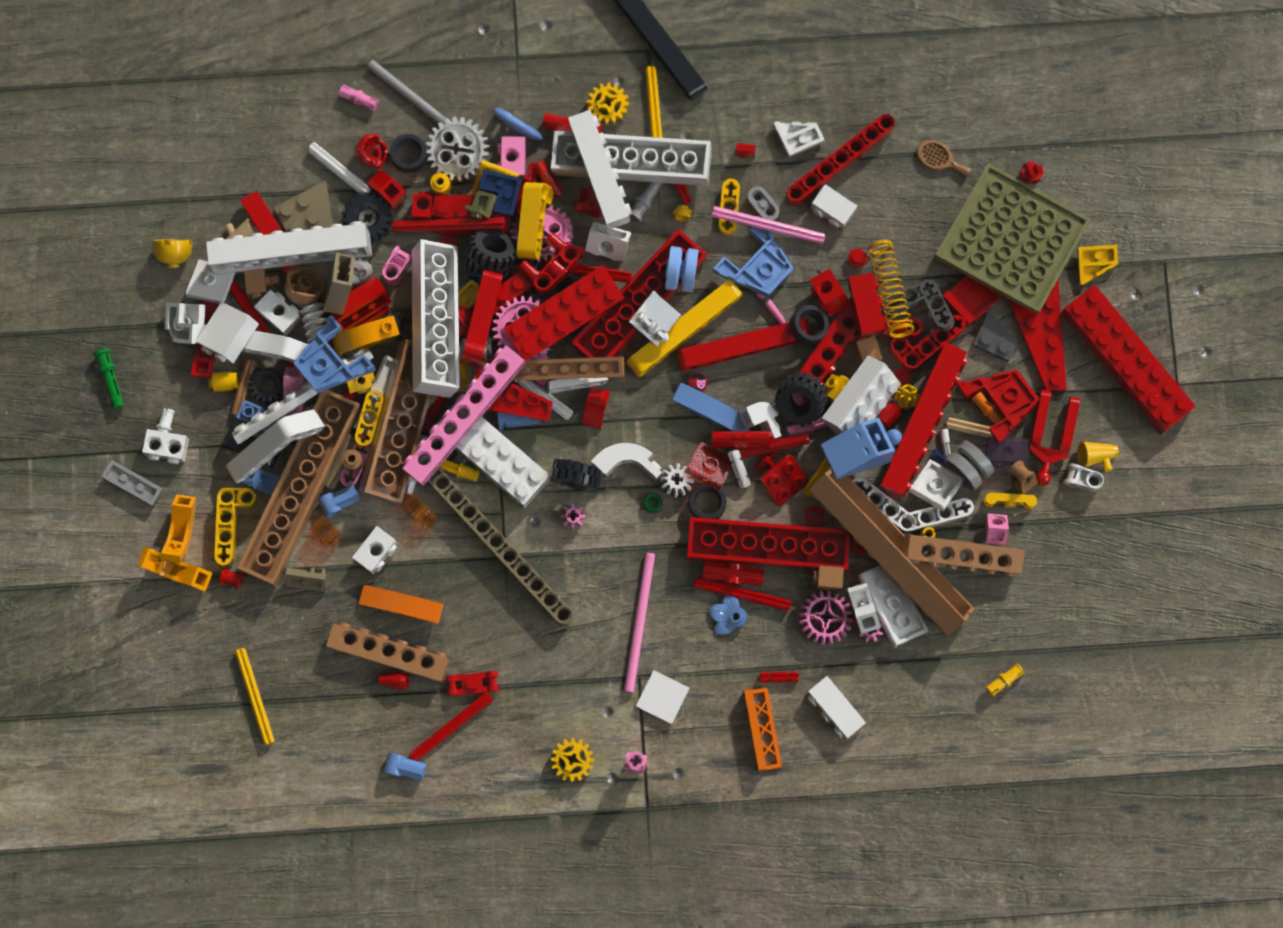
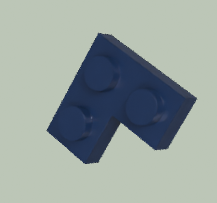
M483 170L479 191L497 194L494 207L495 214L508 217L514 216L522 178Z

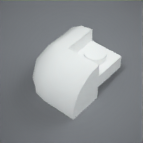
M166 303L165 330L169 331L170 336L173 338L172 341L196 344L198 337L206 327L204 325L205 305Z

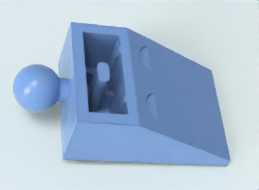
M878 417L850 428L822 443L820 447L837 480L890 463L895 452L893 445L901 442L902 434L897 429H891L886 433Z

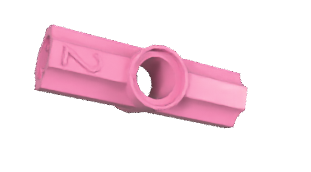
M635 751L633 753L627 752L624 770L634 774H644L647 755H642L640 752Z

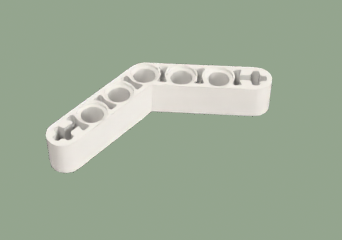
M254 331L241 352L283 359L294 363L308 344L286 336Z
M856 477L853 479L856 485L862 484L861 489L864 493L868 489L870 490L867 494L868 497L871 495L879 497L880 502L875 505L903 534L966 519L974 509L972 501L963 498L951 501L945 510L949 512V518H942L940 509L935 506L908 512L865 478ZM962 504L964 507L968 508V510L965 513L964 510L957 511L956 513L954 511L958 510L962 506ZM892 507L895 510V515L888 516L885 509ZM923 514L928 515L930 523H923L920 516ZM904 519L909 520L911 527L908 529L904 528L901 521Z

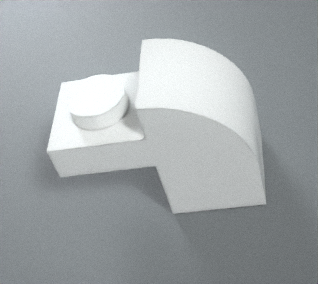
M758 402L738 411L745 429L759 424L762 431H772L774 439L781 436L780 427L774 417L779 415V411H776L773 405L766 402Z
M864 583L848 588L861 634L881 628L868 584Z

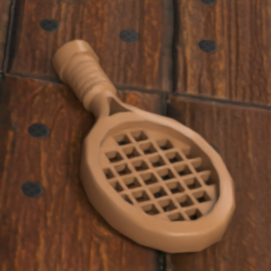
M927 140L918 146V159L926 168L934 171L953 168L955 171L968 177L971 169L955 163L951 151L943 143Z

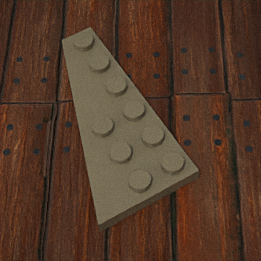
M326 180L274 207L287 232H291L292 229L296 228L311 230L310 228L314 226L328 228L333 224ZM333 261L305 264L306 267L316 270V274L320 278L321 276L324 278L325 287L322 298L325 299L327 278Z

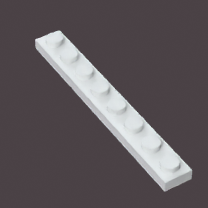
M361 347L355 350L350 358L341 360L346 366H349L362 355H365L369 360L374 357L367 347L364 349ZM308 381L305 382L300 390L288 393L285 396L286 399L280 403L275 402L271 404L266 412L257 413L247 424L238 425L232 433L234 439L240 444L318 393Z

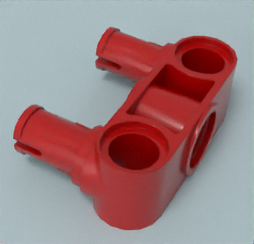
M553 232L548 235L545 241L557 251V255L541 271H537L526 260L518 267L530 279L531 285L540 295L551 293L580 262L577 247L563 242ZM568 253L576 254L575 258L571 260L567 259L566 255ZM541 281L549 282L545 288H541L538 285Z

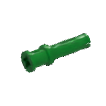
M109 348L98 350L93 353V357L96 358L99 366L98 373L103 376L112 409L122 408L125 404L114 371L116 367L115 364H112L109 353L111 351Z

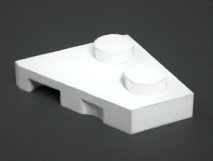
M779 121L773 123L788 157H792L825 141L817 123H780Z

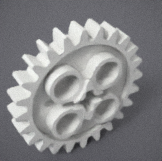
M453 117L451 123L449 119H445L446 125L439 122L440 129L433 128L435 135H428L432 139V142H426L428 146H431V149L427 150V153L432 155L428 160H434L432 168L438 166L436 173L444 172L447 176L450 174L451 180H455L456 175L459 181L463 180V175L466 179H470V172L473 175H477L475 169H479L481 161L485 160L483 156L489 155L488 152L484 151L485 148L490 147L484 144V141L488 138L481 137L484 130L477 131L478 124L471 126L472 120H468L465 123V118L461 117L458 122L457 117ZM448 132L454 135V140L451 143L446 140ZM468 135L473 139L471 146L465 144V137ZM441 145L472 149L474 153L457 152L456 150L442 148ZM446 151L451 155L449 162L443 160V153ZM464 155H467L470 159L469 164L466 166L461 162Z

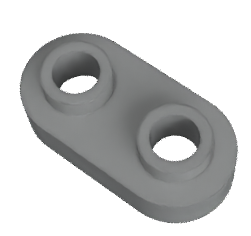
M757 186L750 189L748 193L749 204L761 218L775 221L779 216L778 205L764 188ZM758 195L761 199L756 201L754 196ZM770 210L773 214L768 216L766 211Z

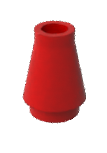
M399 671L386 674L380 673L379 675L380 686L400 691L409 687V673Z

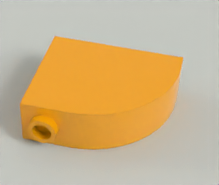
M393 315L341 332L333 337L332 341L336 354L344 356L353 353L361 347L363 349L365 347L371 348L394 341L400 334Z

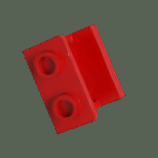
M966 276L950 291L948 290L943 294V298L954 315L964 317L966 328H968L1000 300L1002 295Z

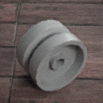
M965 440L957 447L958 454L952 452L944 459V462L950 471L964 478L962 484L966 488L975 491L982 484L981 478L988 479L995 470L987 457L975 445Z

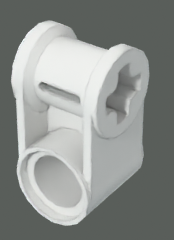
M1069 463L1068 475L1063 481L1067 486L1096 492L1103 485L1104 478L1097 471ZM1089 478H1096L1099 482L1098 486H1092L1089 483Z

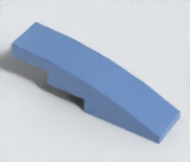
M679 383L671 399L672 401L701 418L708 419L721 428H726L730 431L749 430V428L745 429L737 410L686 384Z

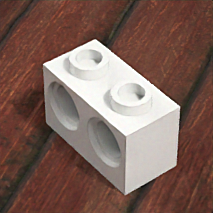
M147 429L142 453L149 460L159 461V458L167 459L168 463L179 464V462H185L189 438L185 435ZM154 442H160L158 450H151ZM174 445H179V452L172 454L171 448Z

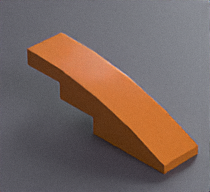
M367 585L363 586L359 605L437 624H439L444 604Z

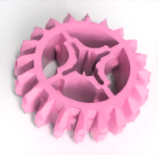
M819 591V598L813 593L811 595L813 601L808 598L805 600L809 606H801V609L806 612L799 613V617L805 618L800 620L799 624H806L802 628V632L809 630L810 632L806 637L809 639L813 634L815 636L813 639L814 643L818 641V638H821V645L825 644V639H828L829 645L833 644L832 638L839 642V634L842 637H846L847 634L843 629L850 631L851 627L846 623L853 622V619L847 618L853 612L845 610L850 607V604L848 603L843 606L842 603L845 598L842 597L838 601V593H835L832 598L830 597L831 591H827L826 597H824L822 591ZM824 602L823 611L810 613L813 606ZM831 603L840 610L842 617L832 613ZM827 609V614H829L831 619L825 625L820 616H823ZM810 619L820 623L821 632L812 626ZM841 623L837 631L827 634L829 624Z

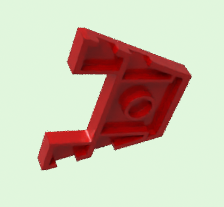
M1018 369L993 374L992 377L974 378L973 381H959L957 383L958 389L966 400L980 391H985L1005 418L989 427V432L998 445L1007 438L1039 403V398Z

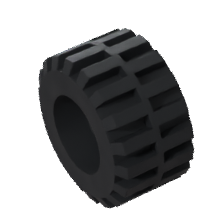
M496 229L476 231L470 238L465 254V263L468 264L470 270H473V273L481 275L480 277H482L484 270L503 274L502 278H505L513 269L517 257V244L515 241H512V237Z
M795 372L792 376L788 375L781 383L774 399V403L777 404L775 409L780 411L779 416L781 418L784 417L787 423L789 421L792 422L793 426L800 424V427H804L806 423L809 426L814 421L816 422L828 401V392L824 391L826 388L825 384H820L821 379H815L814 374L811 373L806 375V372H802L799 375L798 372ZM801 393L809 399L810 405H797L792 399V394Z

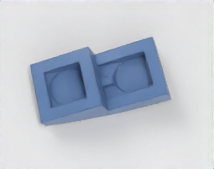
M259 468L249 478L240 483L272 496L280 477Z

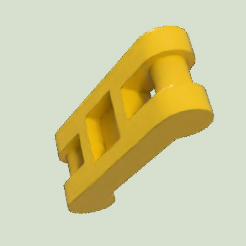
M988 493L983 499V504L988 508L994 504H1003L1005 508H1016V505H1020L1027 510H1031L1037 504V498L1034 495Z

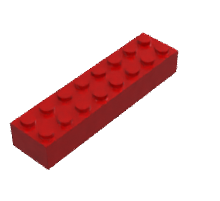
M678 228L631 278V282L627 283L620 290L624 299L595 317L572 341V348L584 358L616 357L640 332L629 321L651 292L655 291L668 302L682 287V279H679L678 288L675 291L665 289L667 278L665 277V271L671 246L682 248L681 260H685L686 251L689 248L699 250L696 271L707 261L708 254Z
M1095 284L1061 312L1063 317L1160 434H1163L1196 407Z
M947 342L944 343L905 428L902 440L898 444L892 461L878 488L887 496L899 501L901 497H906L912 485L909 480H913L920 468V465L917 463L922 461L928 450V447L925 445L926 443L930 444L936 432V429H933V427L938 426L944 414L941 409H945L951 399L952 394L949 391H953L959 381L960 376L957 373L961 374L968 361L965 358L967 351Z
M690 517L687 560L717 563L732 562L742 565L815 571L818 570L819 566L844 568L843 573H846L849 561L850 532L845 529Z

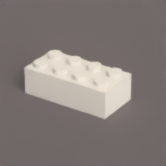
M868 355L822 419L836 436L862 422L875 419L898 390L901 383L885 363Z

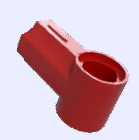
M911 318L909 320L913 321L912 325L916 326L918 331L904 338L915 340L921 335L922 323L918 319ZM889 321V325H890V326L893 325L894 323H896V322H890V321ZM904 321V322L898 323V324H896V325L903 324V323H909V324H910L911 322H910V321ZM885 327L883 338H894L889 335L890 327ZM908 327L896 329L892 333H905L908 331Z

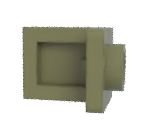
M478 190L472 206L466 205L465 209L470 212V216L473 218L481 219V217L489 219L497 196Z

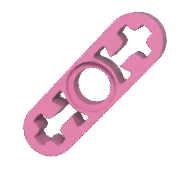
M362 433V435L358 436L361 440L369 438L366 436L367 433ZM355 442L352 449L357 450L359 448L361 450L362 447L358 446ZM371 444L364 448V452H367L366 455L358 451L363 457L364 464L358 473L353 472L352 477L354 481L346 483L347 480L344 477L345 475L349 476L351 472L346 470L345 467L340 474V481L345 487L358 484L367 462Z

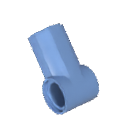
M354 484L336 493L325 494L318 499L326 518L335 516L342 509L361 501Z
M389 752L383 772L422 781L426 770V763L406 759L405 756Z

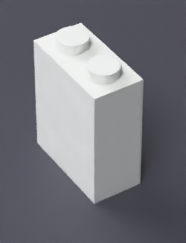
M221 302L196 342L202 346L201 350L210 356L213 353L215 354L214 357L224 363L227 360L234 364L259 323L249 315Z

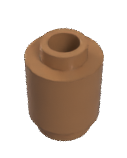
M347 450L342 456V463L349 472H358L362 469L364 461L357 450ZM351 458H355L354 462H349Z

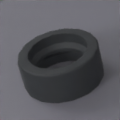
M403 134L392 142L390 157L393 165L398 170L405 173H413L425 165L427 161V148L419 136ZM414 143L419 147L420 157L416 162L405 164L399 160L397 151L402 144Z
M803 306L790 318V333L799 343L805 345L815 344L825 337L828 332V317L817 306ZM807 314L815 318L819 327L816 335H808L801 329L799 319L802 315Z
M700 484L690 494V511L697 518L718 519L726 509V495L722 488L716 484ZM712 491L718 496L720 503L715 512L705 514L699 511L696 499L700 493Z

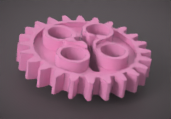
M551 204L545 210L542 245L547 244L548 246L541 248L539 259H529L531 264L534 260H537L538 265L541 264L542 260L547 264L550 258L552 259L557 255V251L545 241L554 229L559 230L555 234L563 242L572 245L570 239L574 236L572 233L573 227L570 225V218H567L565 212L561 213L559 207L554 211V207ZM515 218L517 223H511L513 229L510 230V234L513 238L512 241H515L517 244L520 219Z
M524 296L521 297L519 302L514 297L513 304L506 301L507 308L500 306L502 314L495 313L499 320H493V324L498 326L492 328V332L498 333L494 336V340H500L497 346H507L519 356L520 354L503 328L519 319V312L523 310L530 312L539 306L540 299L533 303L531 296L528 301H525Z

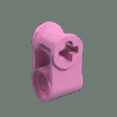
M399 246L394 248L382 270L383 279L386 284L393 286L400 282L406 270L412 264V254L409 255L400 250ZM390 271L397 273L393 278H389L386 275Z

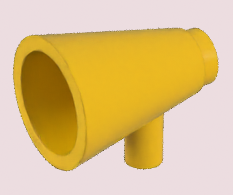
M1081 441L1078 444L1077 450L1078 460L1083 467H1089L1102 462L1104 471L1110 472L1112 471L1110 459L1118 457L1119 449L1117 445Z

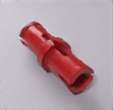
M543 159L533 165V168L542 179L541 182L552 187L554 199L565 192L557 182L556 175L549 170Z

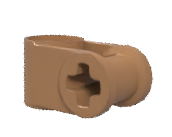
M1017 461L1009 469L1011 485L1018 494H1025L1038 484L1035 473L1030 472L1022 461Z

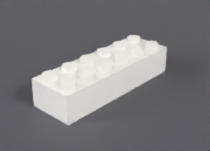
M466 410L458 413L459 419H465L468 416V411ZM483 417L479 419L455 448L524 509L550 481V475ZM442 418L437 425L439 426L444 419ZM452 425L447 426L445 429V433L448 435L455 432V426Z

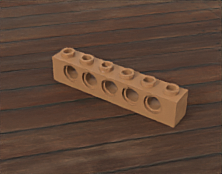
M904 534L902 553L912 564L927 561L926 565L938 567L939 563L946 564L945 568L958 569V566H965L964 570L976 572L977 568L984 569L983 573L995 574L996 571H1003L1002 575L1014 577L1015 573L1022 574L1025 550ZM924 546H927L928 553L923 556L921 550ZM945 548L947 555L945 558H942L941 551ZM965 551L966 558L961 561L960 553ZM983 553L985 560L980 563L979 556ZM1003 556L1004 562L999 566L998 558Z
M339 622V624L333 623L326 644L328 649L443 683L450 662L449 658H446L447 654L435 651L434 654L429 653L425 647L416 645L413 648L408 646V642L399 639L393 642L388 640L389 636L379 633L377 636L370 635L369 630L358 627L357 631L351 629V625L344 622ZM348 635H354L356 638L352 645L345 643ZM370 640L374 641L375 647L370 651L365 650V643ZM391 646L394 648L393 655L389 657L384 656V649ZM411 652L413 660L408 663L404 662L403 655ZM425 658L432 659L433 663L430 668L422 667V661Z

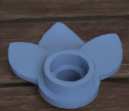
M724 595L723 604L713 605L708 610L710 616L715 621H718L714 628V632L717 634H729L735 627H741L747 621V613L743 608H740L739 602L735 597ZM736 613H739L740 618L738 620H734V615Z

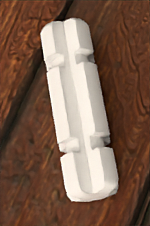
M733 450L728 453L730 461L733 462L731 463L736 478H739V487L746 488L751 484L750 479L746 477L748 474L743 460H740L741 454L739 450Z

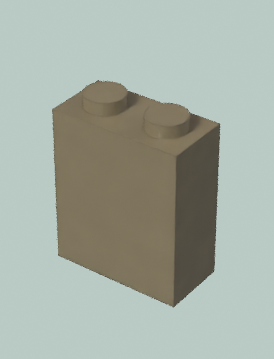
M336 251L327 278L323 311L343 315L352 288L356 255Z

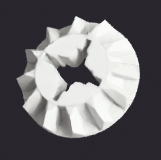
M361 258L355 260L354 268H357L360 272L358 274L354 270L352 284L365 283L372 276V265L367 260L362 261Z

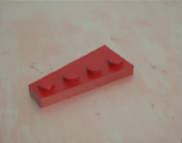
M476 195L435 196L431 215L444 219L473 218L470 216V212L465 209V206H472ZM493 207L490 218L502 217L505 219L504 229L496 230L508 233L511 217L495 214Z
M478 368L476 379L482 375V369ZM486 380L484 382L485 388H491L494 385L493 380ZM510 383L487 411L549 422L553 401ZM474 395L471 403H479L481 396Z

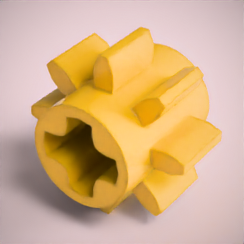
M904 385L903 388H898L894 399L898 400L897 404L901 408L910 409L912 406L916 407L920 395L916 394L917 389L914 386Z

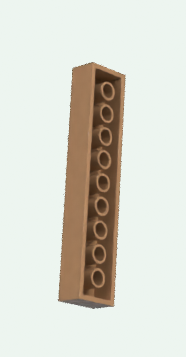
M329 390L321 392L313 408L325 428L315 435L298 440L237 567L240 572L276 588L318 502L339 453L362 409L359 403Z

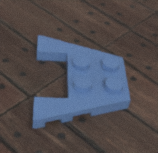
M752 227L748 233L763 246L741 269H738L726 257H723L712 269V272L768 297L794 268L782 249L777 246L771 232Z
M332 315L327 318L325 326L317 331V336L312 343H308L294 362L296 368L317 393L376 370L365 355H362L352 364L346 366L327 342L343 331Z

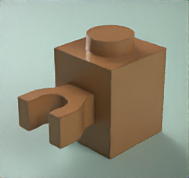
M264 269L244 271L246 294L252 300H261L268 292V287L281 286L279 275L267 277Z

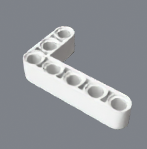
M315 409L284 417L226 465V468L235 483H240L254 474L290 442L315 435L323 430L325 426Z

